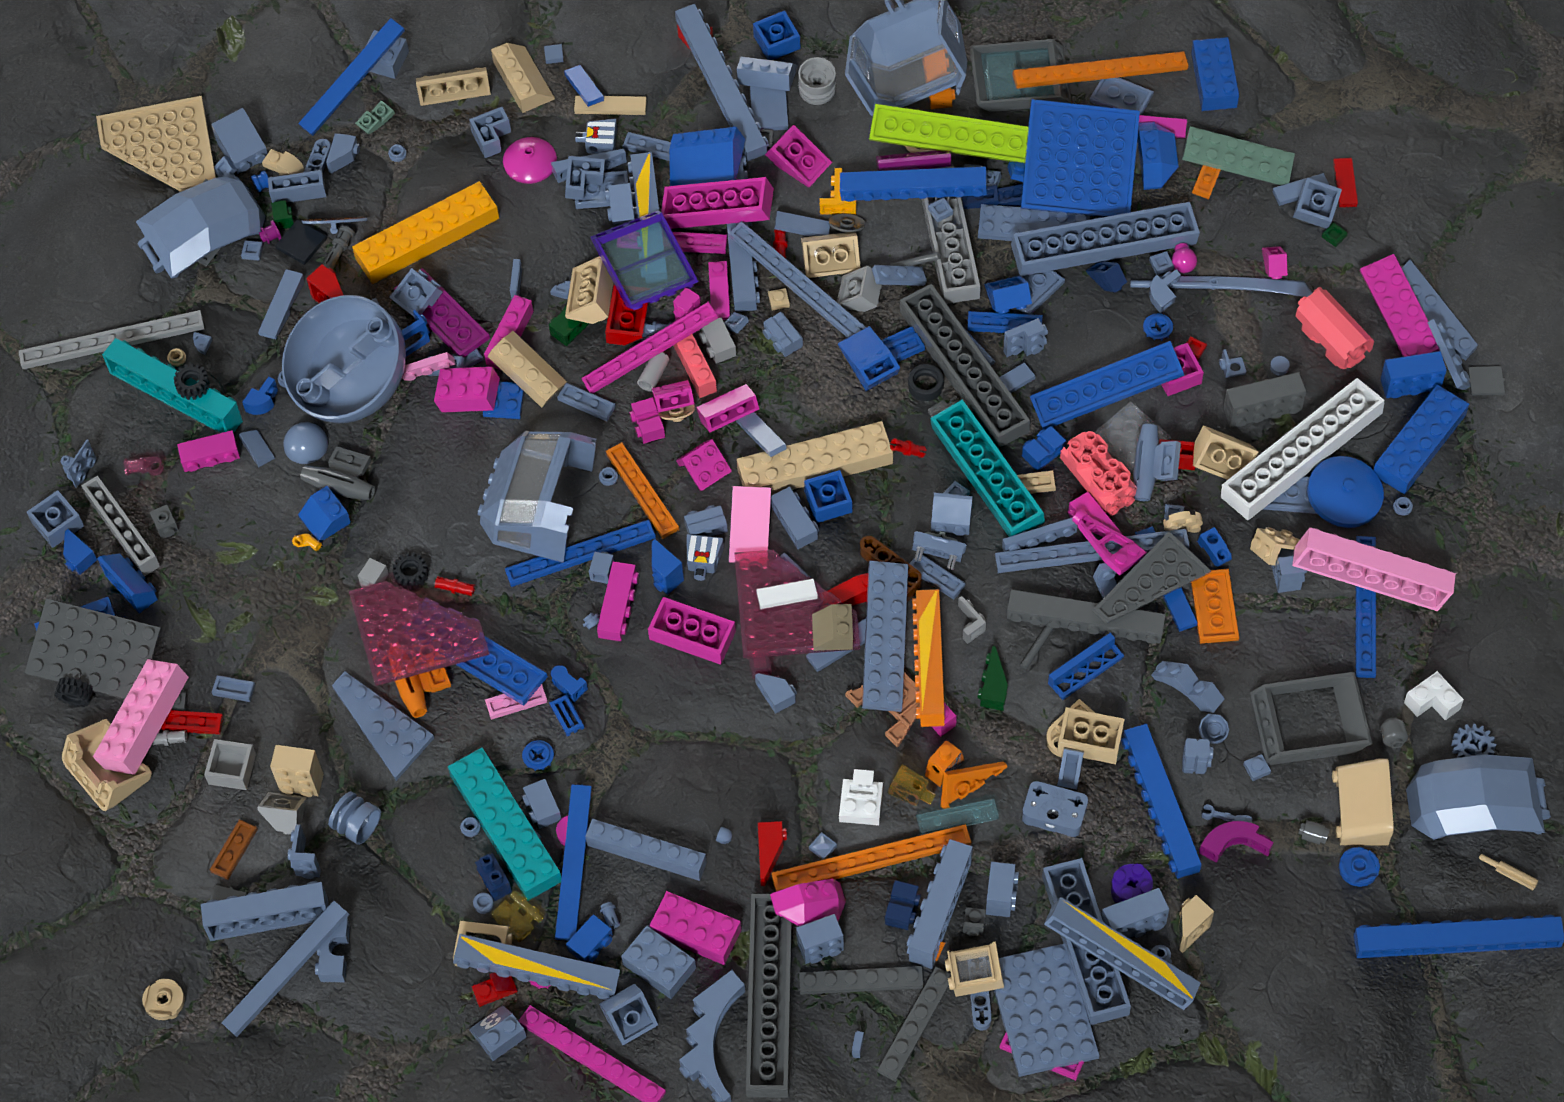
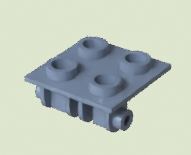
M89 440L85 441L75 458L66 455L61 458V464L67 474V478L73 482L75 488L84 481L86 473L96 462V457Z

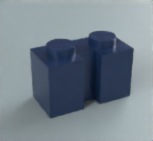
M899 881L894 882L885 915V925L909 930L910 924H914L916 912H914L915 905L919 906L921 894L918 893V886Z

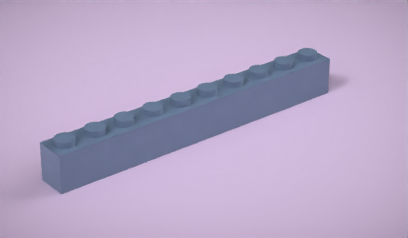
M695 4L675 11L676 22L730 127H737L746 139L743 154L746 155L747 162L765 155L767 146H769L767 138L765 136L762 137L760 133L761 127L758 122L754 121L753 111L750 107H747L745 95L743 93L740 94L738 90L740 89L736 79L733 80L731 68L725 64L724 54L718 50L715 37H711L710 27L708 23H704L702 11L697 9Z
M746 155L741 157L736 180L748 179L747 170H743V166H746ZM743 222L748 227L752 226V222ZM739 223L727 224L735 312L757 310L756 303H760L759 292H755V288L758 287V277H754V272H757L756 261H752V256L729 237V232Z

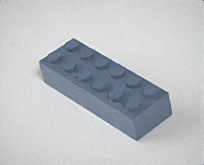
M949 839L947 846H943L940 855L942 857L940 863L937 862L934 870V881L931 880L928 885L927 899L924 898L922 901L921 915L916 917L913 927L915 928L914 934H910L907 942L909 962L930 969L933 968L940 948V942L944 939L972 863V846Z
M312 881L302 886L290 885L280 890L269 889L263 893L251 892L241 897L230 896L225 900H209L201 904L203 927L210 941L313 923L326 910L329 903L322 882Z

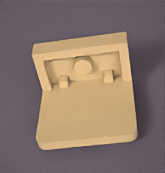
M1266 527V529L1257 528L1250 549L1268 565H1275L1281 548L1295 550V546L1300 539L1292 536L1293 533L1288 530L1277 531L1270 527Z

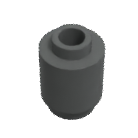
M1306 820V823H1301L1298 834L1302 835V840L1320 845V843H1326L1330 829L1325 828V825Z

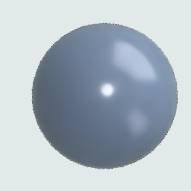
M298 423L292 426L284 437L283 447L285 454L290 460L299 464L313 463L326 453L328 437L324 430L314 423Z

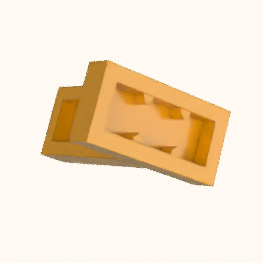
M835 168V175H831V186H834V190H831V198H820V214L856 215V200L852 202L841 201L840 173H842V168Z

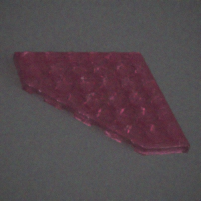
M774 550L734 552L743 658L847 651H813L812 614L833 604H843L839 598L831 592L825 591L820 587V584L814 581L817 599L760 609L756 589L812 578L806 577L789 561L786 562L779 557V554ZM852 609L853 650H860L857 612Z
M387 581L349 591L375 686L490 655L478 619L463 616V613L452 608H444L435 601L428 598H420L416 596V593L404 588H396Z

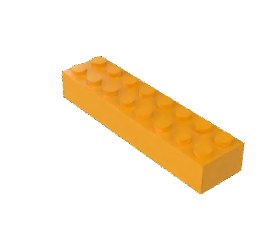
M479 181L352 246L355 259L370 282L374 284L498 220V209Z

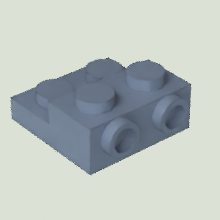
M411 268L390 298L414 317L413 310H416L421 315L428 305H434L443 292L439 289L441 285L433 279L428 281L426 279L428 277L426 273L420 269L417 272Z
M1035 319L1006 331L1004 334L1003 351L1006 357L1017 355L1021 351H1024L1026 356L1043 350L1044 345L1047 344L1045 335L1048 334L1045 324H1041L1039 319Z

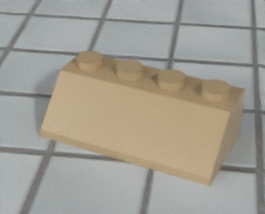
M505 43L491 49L493 63L522 113L555 100L524 46Z
M486 67L416 78L421 106L491 95Z
M600 256L573 268L565 314L567 319L594 324L608 317L613 281Z
M514 331L505 336L488 355V358L541 408L567 383Z

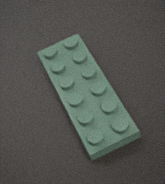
M1190 126L1182 160L1278 185H1285L1290 181L1295 153Z

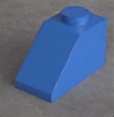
M67 529L65 531L63 552L66 560L65 565L72 572L75 570L81 575L97 561L93 550Z

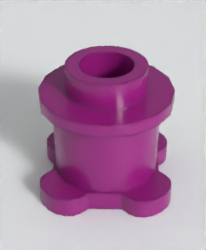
M273 220L270 221L271 225L260 228L261 232H259L263 243L267 242L270 244V241L276 238L281 239L280 232Z

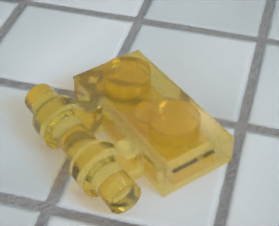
M513 891L510 897L514 900V903L510 905L505 900L491 913V916L501 926H508L510 934L520 943L534 929L530 922L535 919L539 923L544 917L539 913L540 910L536 906H531L527 902V898L523 894L520 895ZM521 907L527 912L524 917L517 911Z

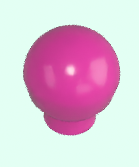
M1180 243L1174 248L1175 253L1172 256V263L1174 269H1177L1178 272L1189 273L1197 265V256L1193 250L1189 249L1188 244Z

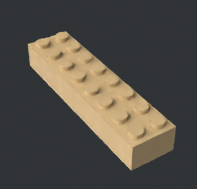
M881 421L788 445L786 450L772 457L766 452L738 458L737 470L743 487L771 488V495H774L788 487L791 490L804 487V480L838 470L841 471L844 477L893 464V451L890 449V443Z

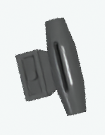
M336 446L328 461L329 468L304 466L301 471V480L319 489L328 486L333 494L361 500H372L375 494V486L359 479L361 475H364L371 462L370 456Z

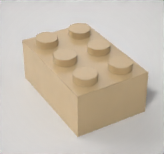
M1066 707L1057 753L1063 754L1064 748L1084 751L1083 758L1116 764L1125 719Z
M276 745L270 767L279 790L285 794L299 793L305 797L319 796L324 774L315 750Z

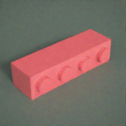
M693 334L673 345L699 398L717 392L716 380Z

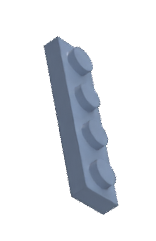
M1436 319L1427 322L1456 388L1466 390L1471 387L1469 375L1463 370L1462 360L1454 350L1455 344L1446 332L1448 331L1446 324Z
M1072 517L1004 538L1002 549L1004 552L1027 547L1033 548L1040 543L1052 542L1063 536L1069 537L1077 532V525L1072 521Z

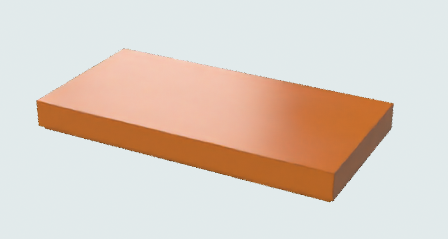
M1229 569L1211 570L1209 574L1191 582L1199 642L1202 644L1239 641Z

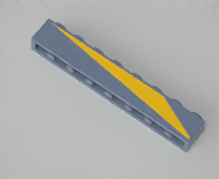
M652 152L631 154V162H628L629 173H633V177H629L630 186L635 189L634 192H631L632 203L636 202V207H633L634 218L659 211ZM658 222L636 231V233L640 232V237H637L638 248L642 247V252H638L639 261L664 252L662 230ZM665 258L640 267L641 278H645L646 285L668 283Z
M1060 897L1052 905L1045 920V926L1184 1010L1194 1001L1200 982L1192 976L1187 975L1174 965L1161 959L1158 955L1148 951L1140 944L1135 943L1104 922L1094 918L1088 912L1073 905L1070 901Z
M459 934L453 963L457 964L460 968L472 967L482 973L494 972L500 977L512 976L522 982L534 981L540 986L552 985L556 986L559 990H574L578 994L585 996L592 994L602 1000H607L614 996L620 970L463 934Z

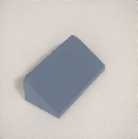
M257 430L239 434L242 443L258 467L275 459Z

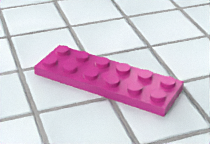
M1392 254L1361 268L1360 273L1402 356L1407 357L1440 351L1427 323L1429 321L1395 255Z

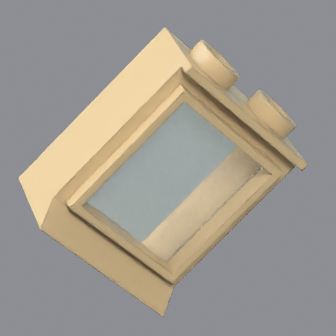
M996 942L964 950L947 951L948 959H945V966L947 971H951L948 983L950 990H954L956 997L1004 988Z

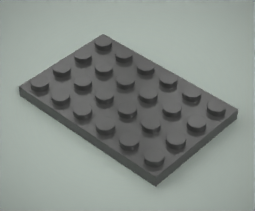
M46 598L25 674L54 682H59V679L63 677L65 679L66 677L70 679L76 678L78 681L82 680L83 683L86 682L88 685H91L94 692L125 699L147 659L152 660L161 628Z

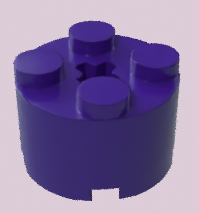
M1138 863L1124 865L1115 871L1111 885V897L1115 904L1152 891L1153 880L1151 874L1143 865Z

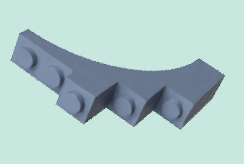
M733 970L693 999V1010L700 1019L686 1029V1040L694 1049L679 1059V1070L685 1078L689 1077L692 1081L698 1078L705 1089L708 1087L712 1091L711 1096L715 1102H731V1096L723 1086L716 1070L714 1046L719 1026L725 1014L733 1003L745 993L744 983Z

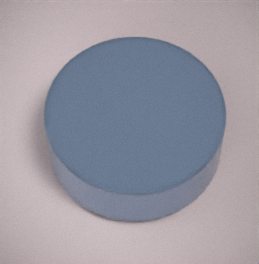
M1277 356L1272 359L1270 369L1275 375H1284L1288 372L1290 364L1285 357Z
M483 892L475 896L473 905L478 913L486 914L493 909L494 901L490 894Z

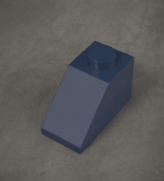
M1101 261L1086 270L1087 274L1104 291L1117 292L1127 283L1118 263Z

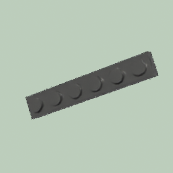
M922 966L799 972L800 995L923 988Z
M935 967L878 1068V1073L895 1082L897 1081L949 988L948 978L951 977L950 973Z

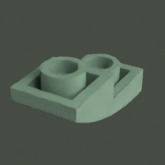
M380 101L371 112L366 111L355 124L369 135L384 125L395 112L383 101Z

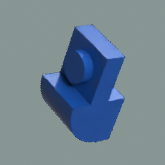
M268 377L259 391L253 388L250 390L242 402L245 412L261 415L269 412L274 407L272 398L275 397L278 390L275 379Z

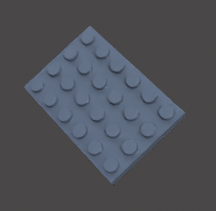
M1060 944L999 958L1004 988L995 989L994 993L1008 1036L1018 1076L1021 1077L1052 1070L1056 1067L1078 1064L1081 1061L1087 1062L1099 1059L1100 1055L1065 945ZM986 961L989 976L992 977L990 961Z

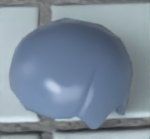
M1207 714L1201 720L1199 734L1202 739H1208L1210 744H1218L1227 738L1229 733L1228 722L1221 715Z

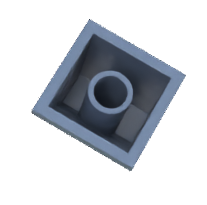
M243 108L211 124L217 145L223 154L229 157L237 169V174L247 171L258 163H262L267 156V149Z

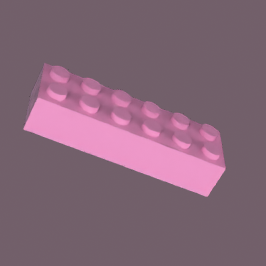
M147 659L93 756L105 770L131 775L136 774L189 678L178 664Z

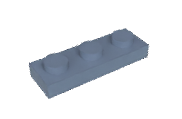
M874 265L872 268L876 284L924 286L927 282L922 267Z

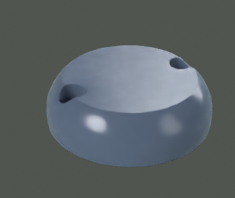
M345 295L325 300L310 309L297 322L288 337L282 358V375L287 392L303 411L326 422L349 423L368 417L389 401L400 384L406 361L404 337L399 325L387 310L367 298Z

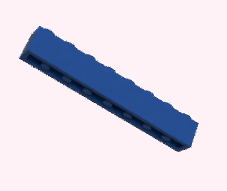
M986 167L840 173L841 201L979 197L987 195Z
M1147 724L1124 730L1123 738H1121L1124 750H1128L1129 764L1136 771L1134 773L1137 784H1141L1143 789L1141 790L1144 802H1148L1149 816L1151 820L1154 819L1156 834L1163 841L1161 844L1162 850L1165 855L1168 854L1170 859L1168 861L1170 871L1172 873L1175 872L1177 879L1200 872V859Z

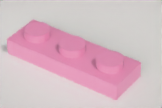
M448 352L407 364L405 365L402 379L411 381L421 375H430L434 371L448 369L450 366L456 365L455 358Z
M541 685L524 706L505 694L485 699L492 720L547 703V698Z

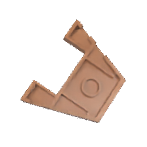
M905 672L903 677L902 711H889L898 722L885 732V736L896 747L900 746L914 723L916 707H920V703H916V691H919V687H915V682ZM861 685V688L853 691L851 689L845 693V696L857 708L862 705L863 685Z

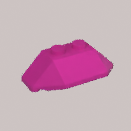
M834 879L797 884L770 894L775 913L798 926L835 914L837 921H839L846 903L841 884Z

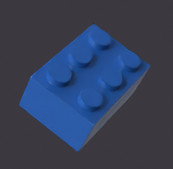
M1441 351L1385 360L1380 379L1385 397L1399 398L1404 395H1418L1423 392H1432L1436 385L1442 387L1446 367Z

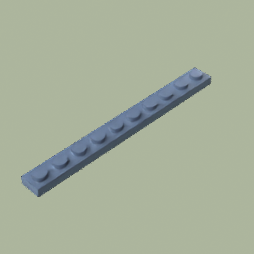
M742 221L729 232V237L847 338L866 328Z
M1186 529L1125 536L1148 553L1170 532L1189 549ZM1089 541L995 553L998 573L1102 560ZM1109 541L1105 544V547L1111 554H1115L1123 548L1114 541Z

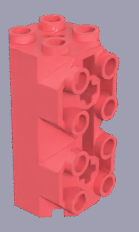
M1318 287L1308 297L1304 296L1298 302L1299 307L1297 308L1296 317L1302 323V331L1310 340L1321 343L1326 348L1325 356L1335 366H1338L1340 369L1352 368L1366 357L1364 355L1366 350L1370 352L1373 349L1374 340L1327 290Z
M1092 431L1082 432L1068 442L1069 447L1067 449L1064 447L1061 450L1060 459L1105 513L1113 516L1119 509L1124 506L1128 507L1135 501L1133 497L1136 494L1137 487L1130 479L1131 473L1122 462L1113 459L1108 452L1107 443L1099 434H1095Z

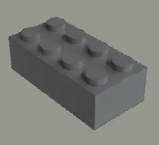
M1299 372L1227 389L1223 410L1230 428L1235 426L1242 427L1252 422L1258 423L1268 418H1278L1289 413L1295 414L1303 408L1306 389Z

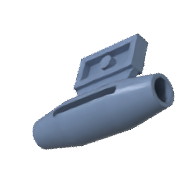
M1154 424L1142 425L1136 446L1133 481L1137 487L1135 500L1150 501L1156 479L1168 481L1177 480L1181 442L1168 441L1159 444L1158 426Z

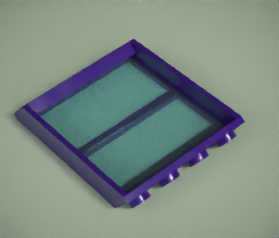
M654 211L591 236V240L624 304L630 309H640L647 302H657L662 296H672L677 293V290L692 288L693 284L698 282L665 217L659 211Z

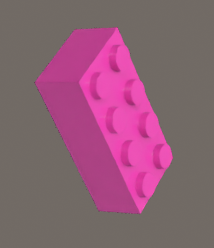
M663 597L648 628L649 640L721 665L736 633L734 621Z
M666 891L649 926L672 944L725 965L741 932V922L668 891Z

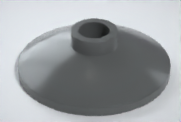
M836 214L830 217L829 225L841 231V233L862 230L865 227V221L861 217L852 214Z

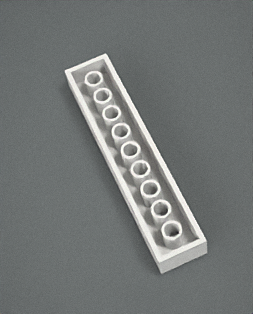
M1356 378L1223 483L1221 498L1245 519L1250 520L1383 413L1385 400Z

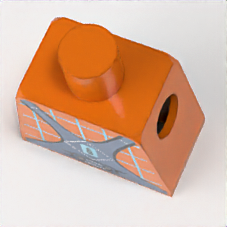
M946 740L928 760L925 776L941 788L944 772L957 770L964 762L962 751Z

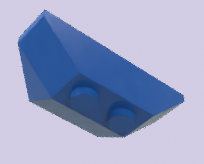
M1155 122L1139 123L1137 140L1143 190L1161 189L1178 168L1175 134Z

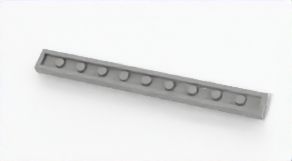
M198 310L19 350L22 369H28L104 352L115 338L120 341L125 340L130 345L203 330L202 314Z

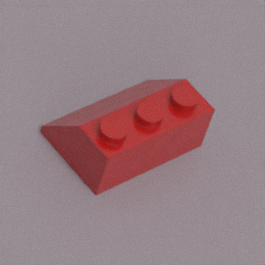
M614 285L605 331L606 343L627 345L641 339L648 302L643 304V307L640 309H630L626 307ZM623 286L628 298L650 290L647 288Z

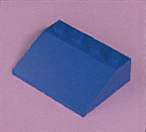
M737 127L673 134L669 148L670 186L736 180L746 140Z

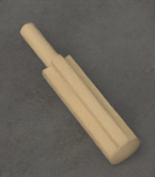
M1484 854L1479 856L1480 860L1495 867L1497 872L1532 891L1536 888L1538 880L1503 861L1499 863Z

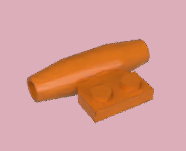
M394 646L388 650L391 673L401 699L414 718L424 716L427 713L424 691L434 693L451 687L439 653L435 652L420 657L413 664L402 646Z

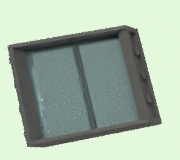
M1047 39L970 47L976 102L980 108L988 112L1030 109L1032 99L1072 104L1069 83L1016 89L1013 79V70L1065 65L1064 47L1055 40Z

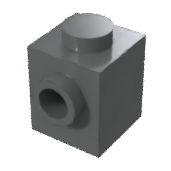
M168 505L150 512L161 539L179 532Z

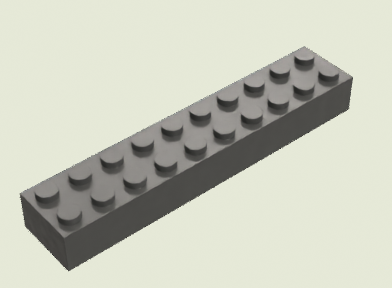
M930 284L901 299L900 313L910 327L913 326L915 333L918 334L929 354L996 447L1000 448L1029 433V418L934 286Z
M751 894L746 1096L788 1098L792 922L775 913L770 894Z

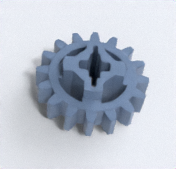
M1466 724L1464 730L1459 728L1453 736L1454 740H1452L1451 746L1454 748L1452 753H1458L1457 758L1494 755L1493 750H1495L1496 744L1493 742L1495 738L1489 737L1490 730L1483 731L1484 726L1478 729L1476 724H1473L1472 728ZM1465 737V741L1461 743V739Z

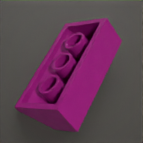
M935 150L876 156L877 171L950 167L951 153L949 151Z

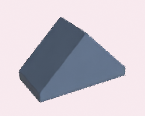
M1064 748L1057 786L1077 789L1084 751Z

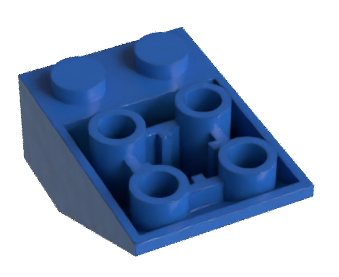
M870 326L838 343L839 348L865 391L897 375L900 370V366L890 350Z

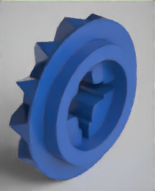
M1152 314L1143 323V332L1147 334V337H1152L1153 340L1161 339L1162 341L1166 337L1169 338L1173 330L1172 321L1163 314ZM1156 323L1161 327L1160 332L1155 328Z
M537 740L530 742L523 750V762L528 768L530 767L535 771L537 769L544 770L545 767L551 765L554 759L553 749L545 741ZM533 752L536 754L542 753L541 755L543 759L537 758L536 760H534L535 755L533 754Z

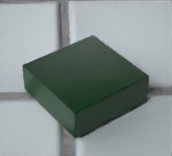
M1333 222L1322 233V238L1334 247H1337L1347 237L1348 232Z

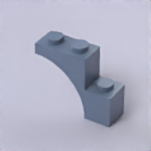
M1162 661L1151 674L1156 681L1166 683L1187 696L1200 711L1214 713L1225 699L1213 682L1200 681L1188 664Z

